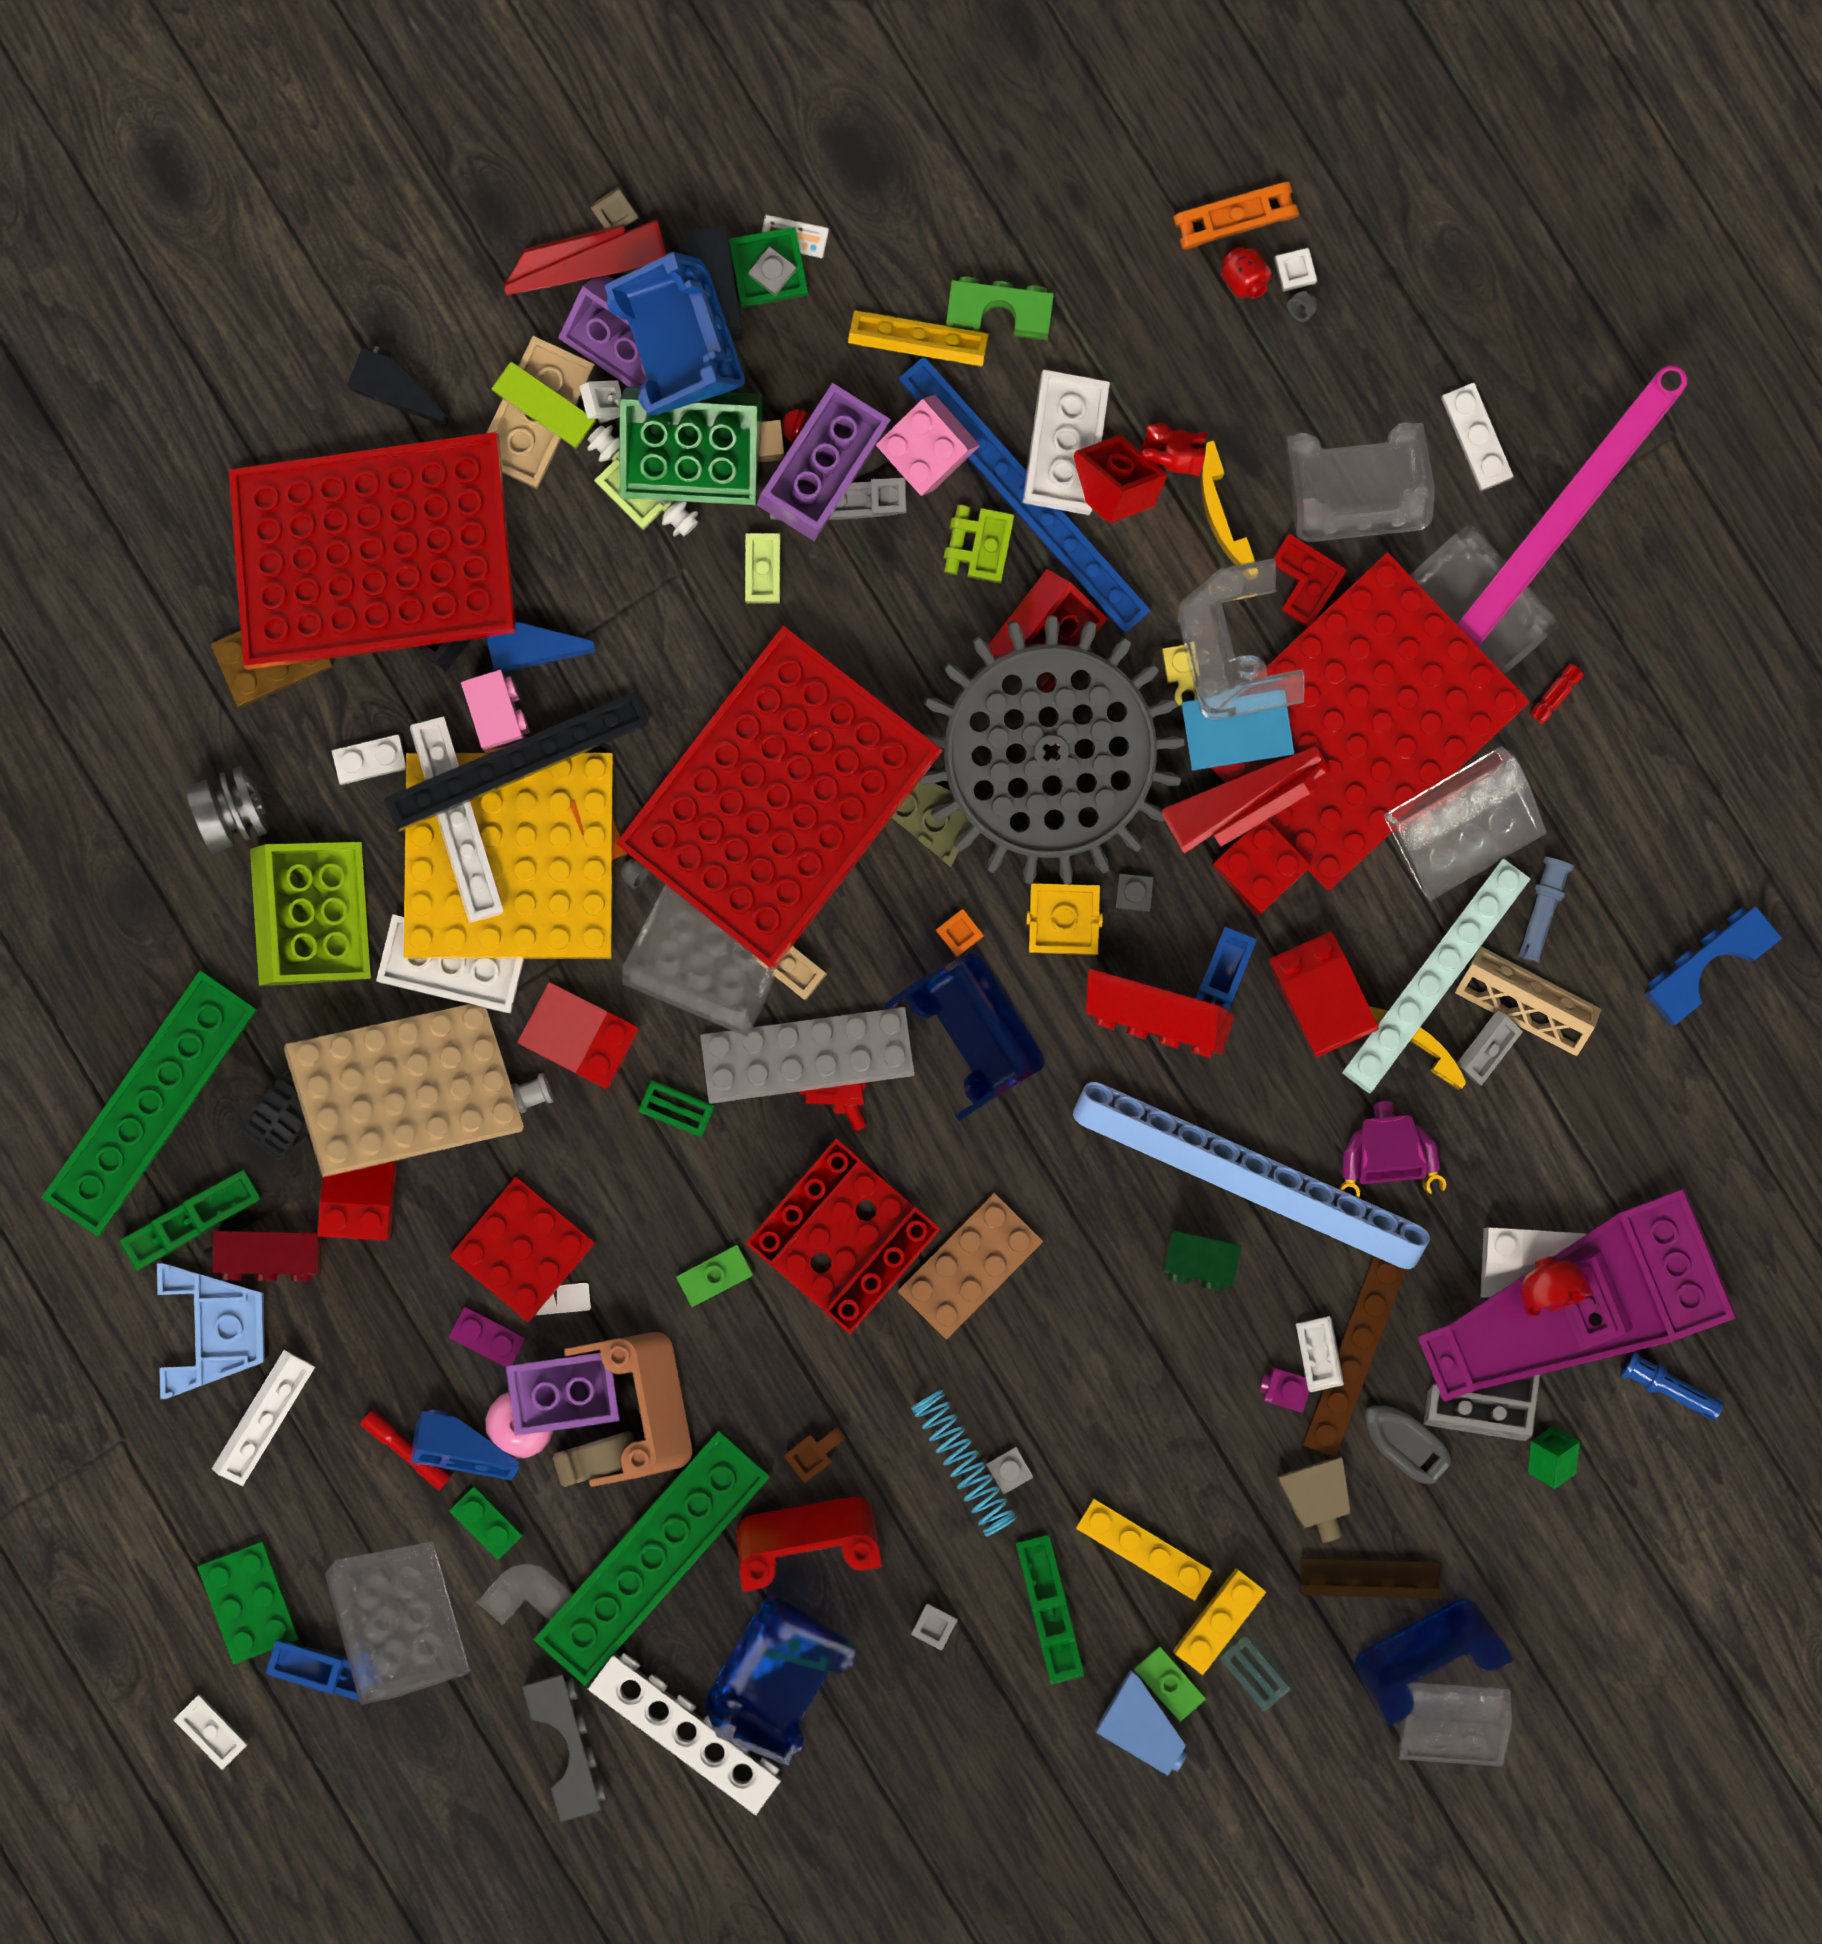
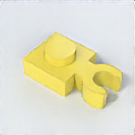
M1197 644L1163 648L1162 654L1167 683H1178V688L1174 695L1177 706H1182L1181 694L1185 691H1190L1194 695V700L1201 699L1199 688L1193 684L1194 679L1202 678Z

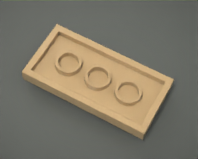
M532 336L519 367L577 406L582 396L579 386L589 382L595 369V364ZM502 399L487 433L497 432L499 435L502 473L538 489L561 438Z

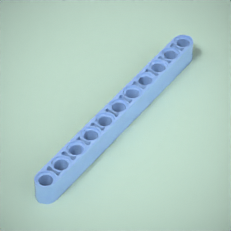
M1098 1082L1087 1083L1073 1110L1074 1119L1086 1128L1400 1268H1414L1430 1241L1428 1232L1416 1223Z

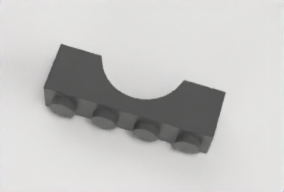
M564 1672L524 1684L522 1688L531 1720L544 1722L556 1728L565 1738L569 1748V1764L566 1773L551 1787L560 1822L601 1811L603 1807L601 1801L607 1800L602 1780L595 1781L592 1767L597 1766L596 1757L592 1746L586 1747L582 1734L588 1731L583 1713H576L573 1700L578 1699L573 1679L567 1680Z

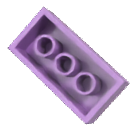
M832 383L760 494L756 505L815 542L886 431L891 419Z

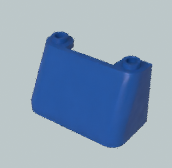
M672 252L604 285L608 296L606 303L610 312L629 322L648 379L647 382L641 384L640 393L638 394L639 402L647 414L659 415L730 392L744 385L743 370L712 278L707 267L700 259Z

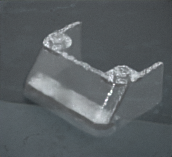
M1274 558L1219 569L1178 604L1177 620L1200 712L1209 719H1223L1304 703V673L1302 669L1268 676L1266 665L1260 658L1252 655L1235 658L1222 607L1223 602L1276 592V563Z

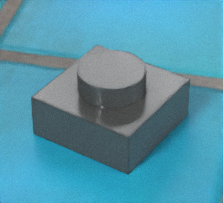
M1119 874L1115 909L1149 913L1154 877Z

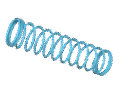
M939 1390L913 1405L911 1410H913V1413H916L915 1417H920L945 1407L922 1426V1429H927L952 1419L929 1438V1441H934L959 1431L936 1450V1453H941L966 1443L943 1462V1465H948L973 1455L950 1474V1477H955L980 1467L961 1482L957 1489H962L987 1479L968 1494L964 1501H969L994 1491L971 1510V1513H976L1001 1503L978 1522V1525L981 1526L1005 1516L983 1530L984 1536H989L1016 1520L1017 1516H1014V1511H1006L991 1517L1006 1504L1007 1499H999L984 1505L1000 1490V1487H992L977 1493L992 1480L993 1475H985L970 1481L985 1468L986 1463H978L961 1470L978 1456L979 1451H971L954 1458L970 1445L972 1439H964L947 1446L963 1433L965 1427H957L940 1434L956 1421L958 1415H950L933 1422L951 1406V1403L947 1402L926 1410L945 1395L943 1390Z

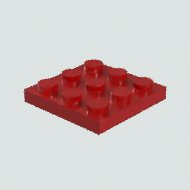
M515 1177L449 1257L529 1323L596 1243L518 1177Z

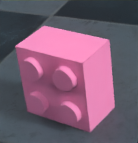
M936 395L923 398L876 444L921 496L934 491L980 446Z
M498 670L461 682L481 747L486 754L525 738L524 734L530 733L524 713H522L521 709L516 710L514 702L520 699L511 676L505 677L502 671Z

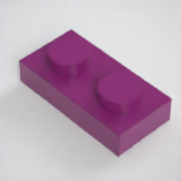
M468 1307L463 1308L449 1335L450 1339L504 1367L513 1365L527 1339Z

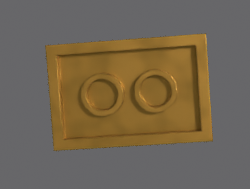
M241 631L210 644L239 708L333 667L330 659L247 670L243 666Z

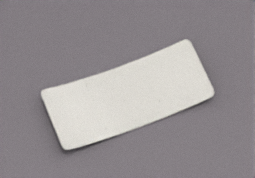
M589 1284L560 1285L557 1289V1304L553 1294L536 1315L590 1310Z

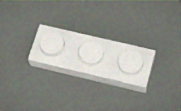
M1475 383L1443 395L1441 399L1479 490L1483 491L1512 479L1513 474Z

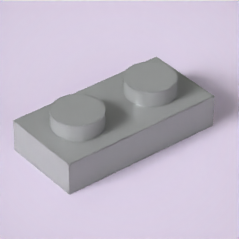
M1497 1010L1457 1062L1458 1067L1472 1081L1482 1086L1523 1031L1507 1015Z

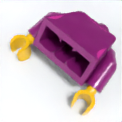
M1382 1101L1374 1105L1375 1118L1363 1121L1362 1130L1354 1132L1344 1151L1342 1177L1345 1179V1182L1342 1183L1339 1190L1343 1191L1346 1187H1353L1356 1190L1355 1197L1359 1198L1360 1190L1356 1184L1357 1179H1359L1360 1184L1423 1179L1424 1190L1431 1194L1430 1183L1433 1179H1438L1440 1190L1444 1191L1446 1181L1442 1176L1438 1175V1171L1441 1168L1436 1142L1421 1126L1414 1124L1411 1116H1396L1393 1102Z

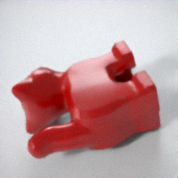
M1165 423L1147 425L1145 442L1141 447V457L1144 460L1161 464L1174 473H1188L1200 476L1206 448L1203 447L1206 444L1207 432L1202 431L1199 434H1194L1183 430L1172 431Z

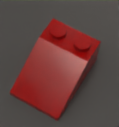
M1332 931L1269 959L1275 983L1316 1058L1379 1030L1351 967Z
M549 982L517 1043L609 1091L640 1029Z
M397 1160L323 1177L318 1236L391 1241Z

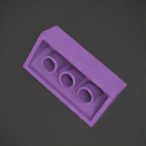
M608 275L592 278L582 286L558 338L628 387L640 388L641 384L647 382L648 379L629 322L618 315H613L606 303L608 296L604 285L614 280Z

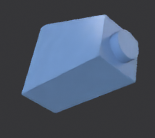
M1129 1670L1096 1726L1095 1731L1097 1734L1168 1776L1172 1769L1177 1772L1187 1756V1753L1183 1751L1186 1745L1138 1675Z

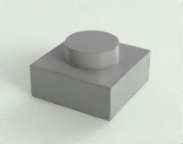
M769 246L748 272V275L776 296L795 273L796 267Z
M1016 1447L986 1464L1003 1494L1033 1478Z
M926 1603L911 1635L942 1651L958 1619Z

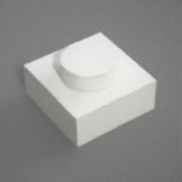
M1309 248L1275 256V263L1283 291L1317 282Z

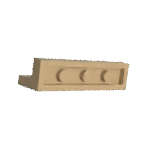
M1481 946L1474 954L1468 970L1455 991L1456 994L1494 1014L1499 1010L1507 1015L1517 1026L1575 1056H1578L1595 1029L1601 1012V1008ZM1474 977L1484 982L1488 991L1477 992L1467 987L1471 978ZM1509 995L1517 1000L1519 1007L1508 1008L1501 1004L1499 997ZM1539 1011L1547 1015L1549 1023L1539 1024L1533 1021L1530 1013ZM1570 1027L1582 1034L1575 1043L1563 1037L1560 1029Z

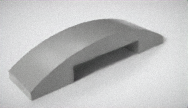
M871 479V482L852 483L829 520L869 518L907 513L906 479ZM770 514L771 520H779L778 518Z

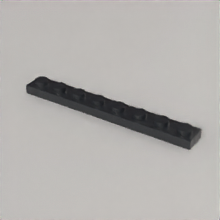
M635 692L390 795L384 798V803L397 831L400 832L647 726L649 721Z

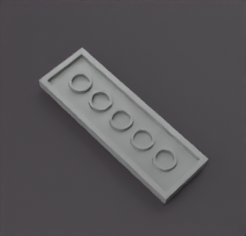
M905 1007L700 1035L709 1104L914 1076Z

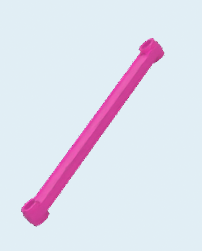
M1669 365L1663 367L1655 375L1458 622V627L1478 647L1682 394L1687 385V377L1681 368ZM1675 371L1681 376L1682 382L1677 390L1668 391L1662 387L1661 378L1666 372Z

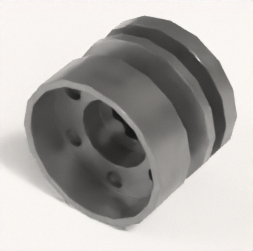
M242 766L233 768L235 785L232 784L226 772L220 773L222 790L216 791L208 779L186 786V793L200 833L212 854L234 846L233 829L237 828L246 841L252 839L249 823H252L259 836L268 833L265 821L266 812L256 785L247 776Z

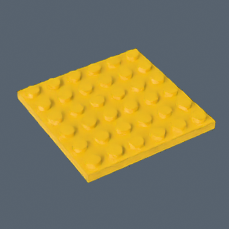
M406 753L407 789L425 781L417 753ZM455 753L459 766L487 755L486 753ZM582 753L470 801L503 908L501 915L471 923L468 922L436 816L405 829L404 958L612 959V753ZM575 800L584 830V839L570 807V801Z

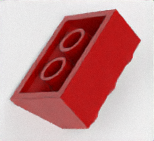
M1046 569L989 643V648L995 658L1013 650V643L1008 634L1009 621H1017L1023 631L1024 643L1027 646L1045 643L1046 633L1044 626L1047 615H1055L1059 624L1058 643L1077 646L1081 629L1086 621L1096 624L1097 633L1108 618L1071 582ZM1044 672L1040 674L1036 680L1037 688L1041 691L1051 689L1054 685L1052 673Z

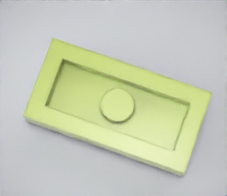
M746 533L745 603H780V534Z

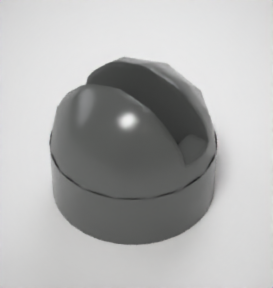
M1301 291L1288 301L1287 309L1294 319L1305 322L1317 310V300L1315 296L1311 297L1309 292Z
M630 859L621 866V877L632 889L642 885L650 874V871L635 859Z

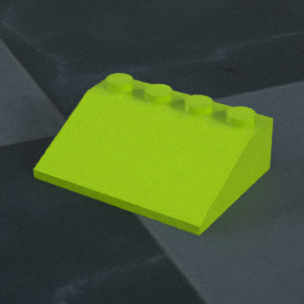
M362 842L264 844L250 849L259 986L371 979Z

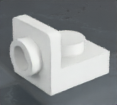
M593 381L579 386L588 419L598 418L599 423H608L620 417V398L622 394L618 381Z

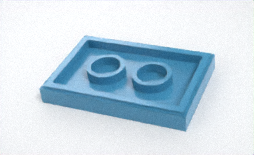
M1284 686L1181 702L1192 771L1295 754Z

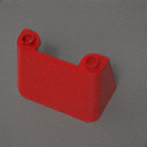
M848 1497L749 1515L739 1522L736 1529L743 1592L761 1589L772 1582L775 1575L774 1565L777 1564L776 1557L842 1545L845 1560L854 1569L867 1570L882 1567L871 1504L861 1497Z

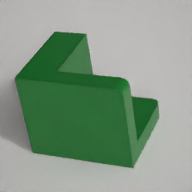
M1554 1426L1550 1427L1531 1441L1528 1473L1556 1489L1576 1474L1580 1441Z

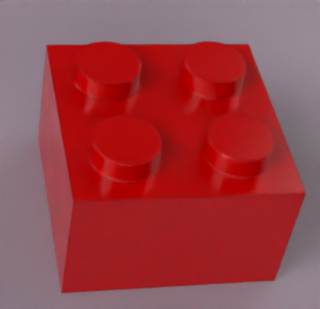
M1265 820L1247 831L1211 867L1250 909L1259 916L1298 880L1311 865L1268 820Z

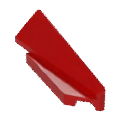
M653 220L625 232L624 225L622 224L525 248L519 256L518 262L510 276L503 283L505 294L511 295L635 270L666 256L658 220Z
M1311 747L1166 807L1161 813L1184 853L1211 835H1214L1219 845L1223 846L1310 794L1316 787L1314 780L1329 772L1330 768L1319 749Z

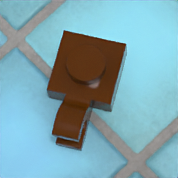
M838 1427L819 1442L811 1434L787 1452L784 1457L802 1481L806 1483L833 1462L827 1453L846 1437Z

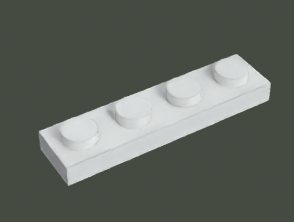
M286 1350L282 1352L212 1467L213 1471L241 1486L244 1485L315 1367L312 1364Z

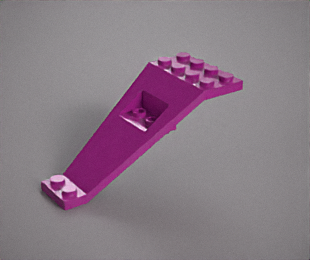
M1683 1188L1621 1211L1554 1255L1556 1261H1570L1584 1271L1593 1291V1295L1585 1296V1300L1553 1312L1544 1308L1539 1310L1541 1315L1527 1317L1520 1293L1522 1281L1526 1276L1524 1275L1453 1323L1418 1336V1339L1442 1399L1445 1402L1475 1390L1669 1343L1733 1320L1737 1317V1314L1686 1189ZM1592 1313H1598L1601 1315V1324H1595L1592 1322Z

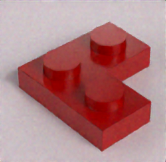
M1290 533L1270 563L1275 568L1298 581L1297 586L1281 611L1307 628L1316 620L1347 569Z

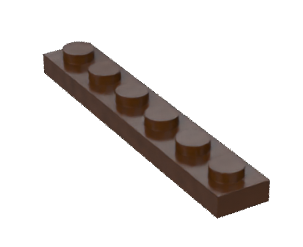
M1373 1256L1338 1348L1344 1385L1322 1390L1302 1445L1336 1458L1407 1269L1400 1268Z

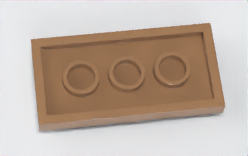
M994 1193L897 1292L947 1340L1043 1241Z

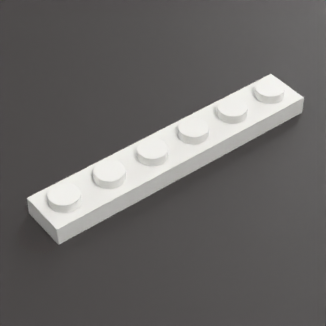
M444 717L410 726L425 781L459 767ZM470 802L437 815L436 817L468 922L471 923L501 915L503 908Z

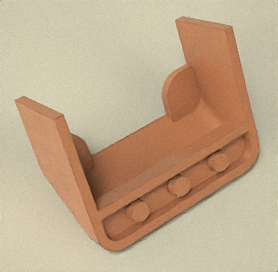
M650 1332L564 1349L565 1356L600 1350L603 1365L607 1370L615 1374L633 1372L645 1434L644 1441L632 1443L624 1449L621 1456L623 1472L590 1479V1487L678 1469L685 1466L691 1460L693 1447L672 1341L666 1334Z

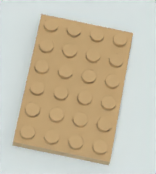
M468 1004L285 1045V1055L322 1177L521 1132L524 1128L485 1007Z

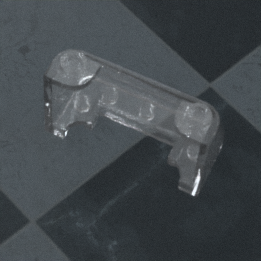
M1402 423L1397 425L1389 432L1388 443L1321 449L1319 439L1309 434L1287 437L1286 450L1294 522L1299 539L1306 542L1410 532L1421 530L1431 524L1435 486L1423 423Z
M1467 525L1455 533L1410 576L1458 624L1506 564V561L1479 531ZM1527 586L1478 648L1506 675L1559 628V623L1552 612Z

